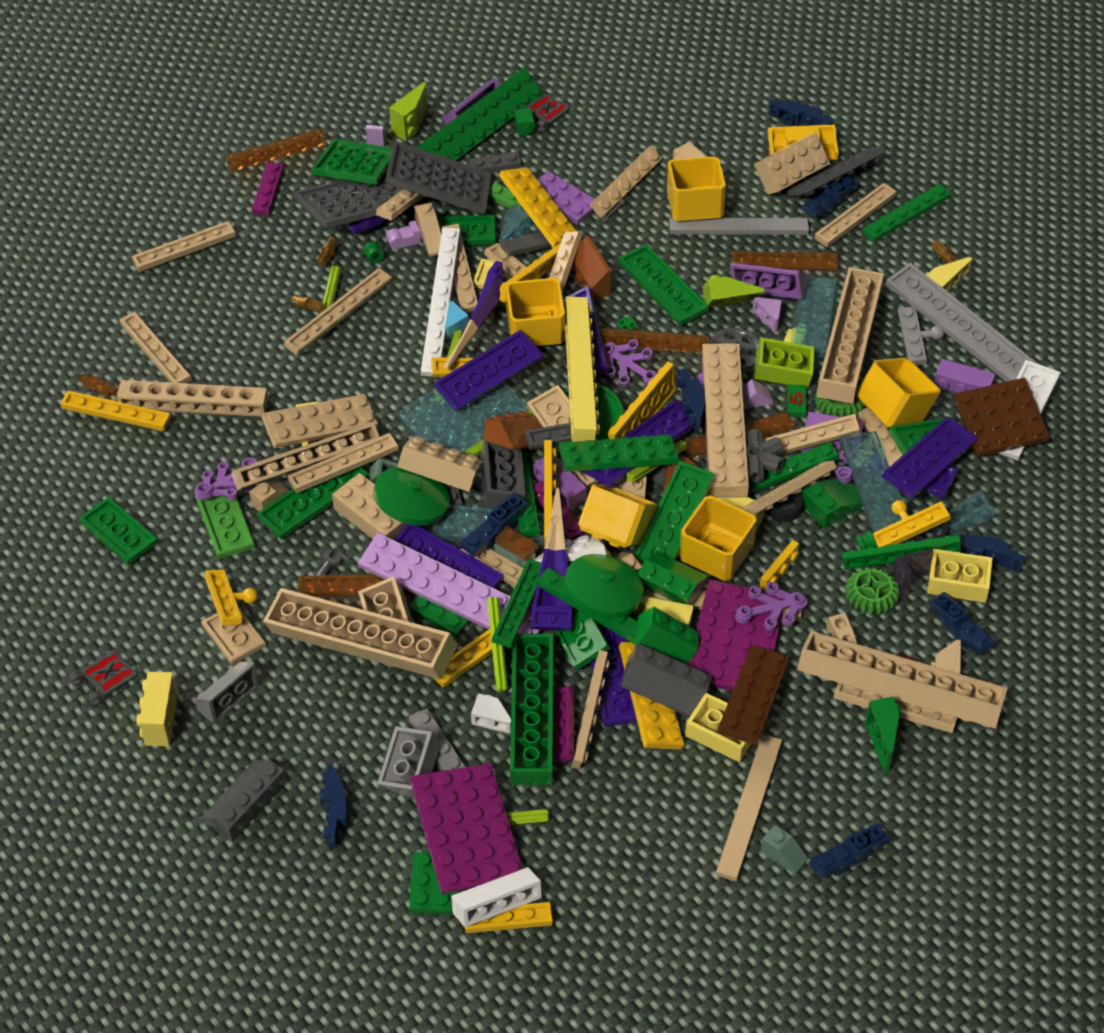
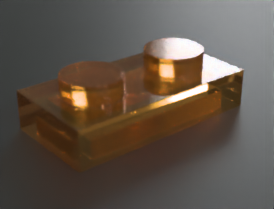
M92 374L79 375L78 381L84 383V387L96 389L98 394L106 397L117 395L118 387Z
M507 526L495 538L497 545L525 561L538 549L537 543Z

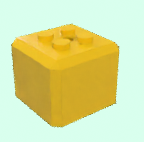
M700 157L670 160L668 162L667 194L673 219L677 222L720 219L724 215L726 184L719 158Z
M547 278L509 282L506 285V313L510 336L521 330L535 346L561 344L565 341V311L559 280Z
M895 358L875 360L858 388L856 395L887 428L923 421L940 394V388L911 360Z
M592 484L578 525L582 531L592 534V538L601 541L603 539L607 540L612 546L618 548L620 546L624 548L639 546L658 504L614 486L610 488L605 484Z
M714 496L704 497L681 529V561L723 581L731 580L754 547L757 521L755 515Z

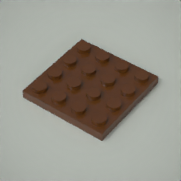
M1025 377L955 393L953 396L965 429L978 437L976 443L972 445L976 458L1049 441L1048 432Z

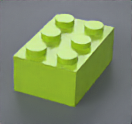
M761 337L756 350L754 379L786 385H806V388H808L813 376L814 347Z

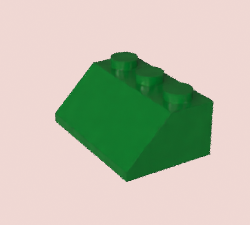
M656 552L647 558L637 573L641 578L644 588L673 602L693 605L709 579L708 575L660 552Z
M654 606L640 614L637 621L635 646L639 643L688 665V662L698 649L699 632Z

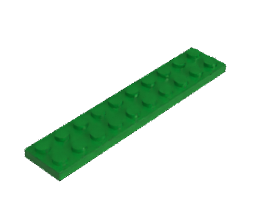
M524 67L416 148L456 161L513 118L514 110L527 107L544 93L526 67Z

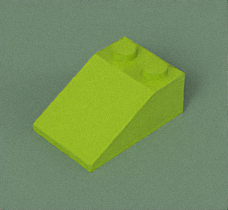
M425 82L389 107L391 133L404 141H407L418 132L428 109Z
M720 275L710 276V279L702 287L705 303L709 307L753 301L754 298L761 297L764 293V288L726 276L720 277Z

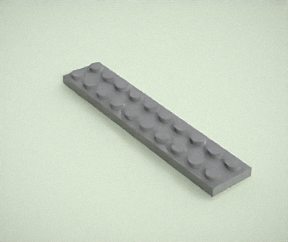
M911 262L886 280V286L936 326H940L947 335L1006 382L1017 378L1025 360L1038 364Z

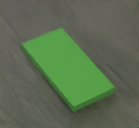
M212 496L207 500L196 499L218 559L255 549L254 541L237 498L235 500H228L226 496Z

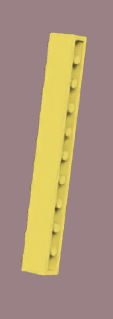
M566 296L564 311L571 438L574 442L595 440V436L599 435L600 426L596 424L599 412L595 410L598 398L594 396L597 384L593 383L596 377V370L592 369V367L594 368L595 357L591 355L594 352V344L591 343L593 331L590 330L592 318H589L591 315V305H588V298Z

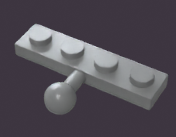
M914 307L897 308L907 359L911 360L915 365L927 364L922 338L932 337L934 340H940L944 336V330L940 326H934L931 330L921 331Z
M428 709L409 716V722L414 729L432 731L441 740L435 760L441 771L465 767Z

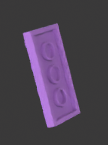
M550 171L538 179L564 216L576 225H579L594 212L589 205L594 200L593 197Z

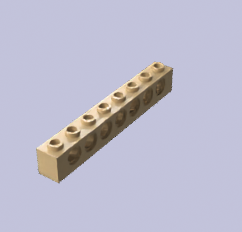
M121 380L117 400L118 402L158 411L262 417V414L266 413L268 394L267 388Z
M372 422L241 467L231 472L238 491L324 461L379 437L375 423Z

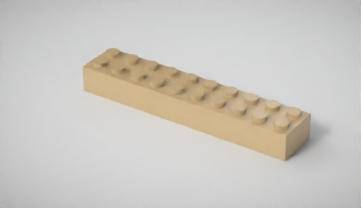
M848 268L819 378L816 397L844 403H854L881 293L884 273Z
M702 344L707 470L715 474L709 489V496L716 498H748L749 485L739 344Z
M280 588L263 620L265 625L274 634L440 680L458 645L449 632Z
M810 631L802 648L797 669L808 675H816L828 681L832 680L845 686L860 688L865 692L877 693L885 698L893 696L894 699L906 704H914L926 710L931 709L941 712L943 715H951L967 722L971 721L984 727L995 729L1008 689Z

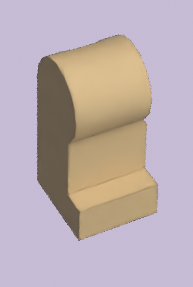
M846 613L828 617L826 628L834 638L857 644L854 631Z

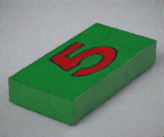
M787 385V416L806 417V385Z

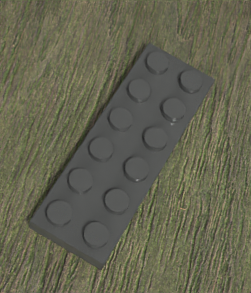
M884 146L865 149L786 191L789 197L795 195L797 198L803 195L808 196L815 192L814 189L826 187L828 182L841 179V175H848L854 172V168L864 167L868 164V161H875L881 158L880 155L886 152Z

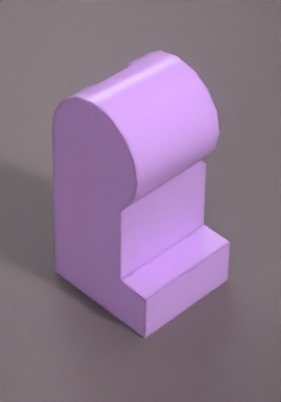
M411 221L409 226L389 230L386 233V238L391 248L400 249L421 243V232L416 221Z

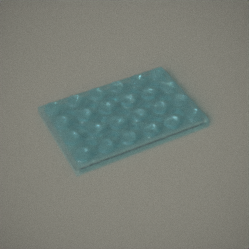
M503 383L457 413L434 388L398 411L396 417L413 436L425 439V442L431 444L433 442L439 443L448 450L456 449L462 454L483 440L486 418L494 417L496 414L506 415V413L516 414L518 411L527 412L529 408L506 383Z

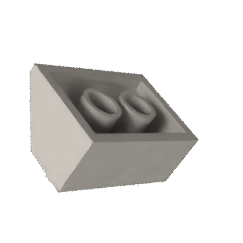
M252 661L239 662L231 667L225 675L215 680L206 691L201 692L195 699L197 710L213 724L219 721L259 687L255 664Z
M395 726L377 784L401 795L414 797L410 777L432 773L441 740L432 731Z

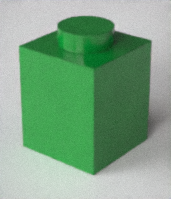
M531 109L514 110V124L518 136L535 134Z

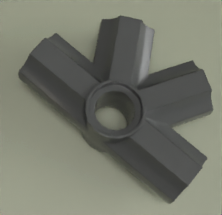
M751 429L749 432H746L748 480L752 481V483L760 482V480L764 479V469L774 473H779L782 469L784 458L777 456V454L783 452V446L778 437L763 442L762 432L757 429Z

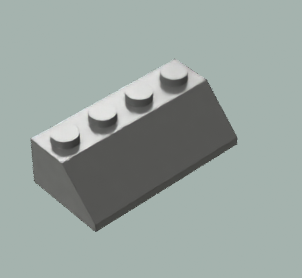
M484 440L480 453V461H482L483 507L494 509L512 493H516L524 499L525 484L521 448L512 450Z
M637 643L628 657L620 687L690 717L705 693H707L711 675Z
M254 760L205 812L200 821L233 842L287 783L284 769L270 760Z

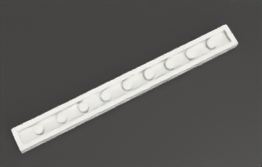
M442 228L421 376H432L431 358L442 357L445 323L449 301L451 300L460 229Z

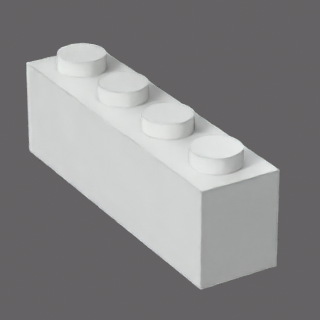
M527 867L451 896L453 914L464 927L538 900L542 898L541 880Z

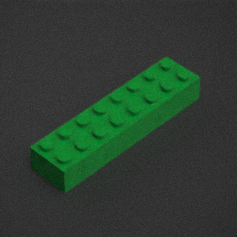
M517 634L513 642L510 781L511 785H552L553 634Z

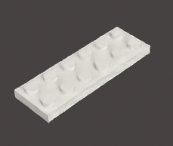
M1025 360L1016 379L1026 378L1041 415L1061 372ZM1025 447L999 452V454L1019 461Z

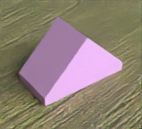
M366 125L367 144L385 146L388 128Z
M754 298L753 312L770 329L776 332L782 300Z
M751 379L742 386L743 409L773 404L769 389L764 385Z

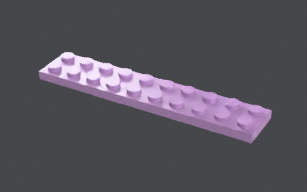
M378 532L358 561V567L385 580L395 576L402 588L426 598L428 601L488 630L490 629L488 598L497 597L499 599L500 616L502 617L511 597ZM529 606L517 634H539L541 630L531 629V606Z

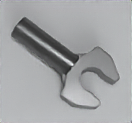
M332 549L323 553L322 558L325 563L315 576L316 580L322 581L332 566L340 567L342 564L340 552L333 559L331 558L333 555Z

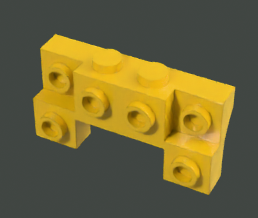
M835 125L769 127L767 134L769 155L805 136L817 133L828 160H838L839 151Z

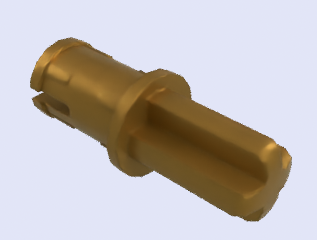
M330 237L326 245L321 248V253L317 258L319 266H325L329 259L334 256V250L339 244L337 238L332 243L335 237Z
M939 240L933 242L931 248L940 256L941 260H944L947 264L958 261L951 253V249H947Z
M294 295L292 298L293 301H297V303L292 302L293 306L302 307L307 311L322 312L323 308H325L322 301L314 300L312 297L305 298Z

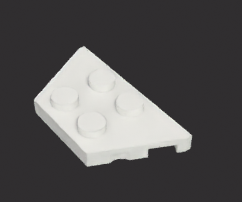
M581 536L577 540L564 539L567 562L589 554L607 555L605 546L595 538ZM543 554L534 560L542 563Z

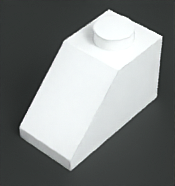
M478 693L471 712L472 725L511 734V718L499 699L491 695Z

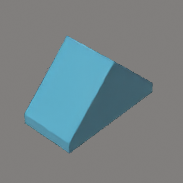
M449 301L445 323V338L448 340L453 338L455 331L462 330L463 332L469 323V315L453 301Z

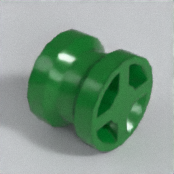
M369 242L363 247V253L367 256V260L370 263L376 264L383 259L384 252L380 249L377 242Z
M631 317L621 318L618 322L619 337L624 340L634 338L636 335V321Z
M866 531L862 536L858 535L855 537L860 550L877 547L870 531Z

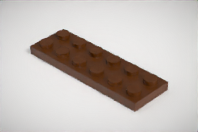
M755 645L750 646L719 724L718 734L753 745L758 744L790 656Z

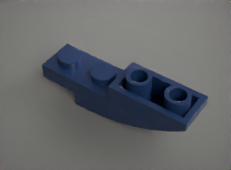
M771 100L769 103L768 115L793 126H798L799 124L804 126L833 125L834 120L822 115L823 110L814 106L785 100Z
M844 176L826 186L824 193L803 204L802 211L814 218L819 216L825 218L848 199L859 183L850 177Z
M686 368L678 369L676 385L681 389L684 402L681 404L682 411L688 416L689 424L693 426L696 432H699L703 422L705 404L703 387L699 378L691 379Z
M512 493L487 514L485 522L460 542V547L473 557L484 549L489 550L515 524L527 507L528 502L516 493Z
M959 535L961 553L991 557L993 564L1020 573L1025 556L1008 550L1009 543L979 535Z
M943 592L929 600V604L939 620L956 640H961V645L966 650L972 648L978 655H981L995 647V640L970 620V613L947 593Z
M328 764L327 772H323L322 783L325 784V787L320 791V802L324 804L326 821H328V826H324L323 839H327L328 847L336 848L339 829L347 830L348 812L342 781L334 766Z
M877 823L846 837L844 843L810 858L809 865L821 879L831 874L837 876L870 857L887 844L891 838Z

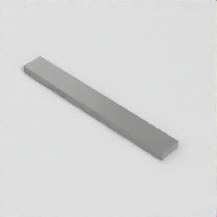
M673 218L669 220L670 234L808 235L809 232L808 218H720L679 222Z

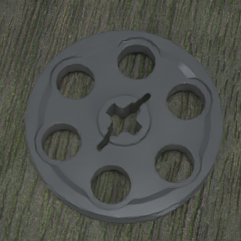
M727 328L715 333L711 337L709 344H739L740 362L745 363L744 366H741V373L755 368L756 356H750L748 353H756L760 340L753 333L740 328ZM730 335L733 336L734 339L728 340L725 338V336ZM749 339L752 342L744 343L742 340Z

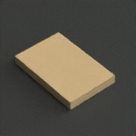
M240 609L239 611L242 616L241 625L222 626L218 613L201 621L202 627L231 665L266 647V642Z

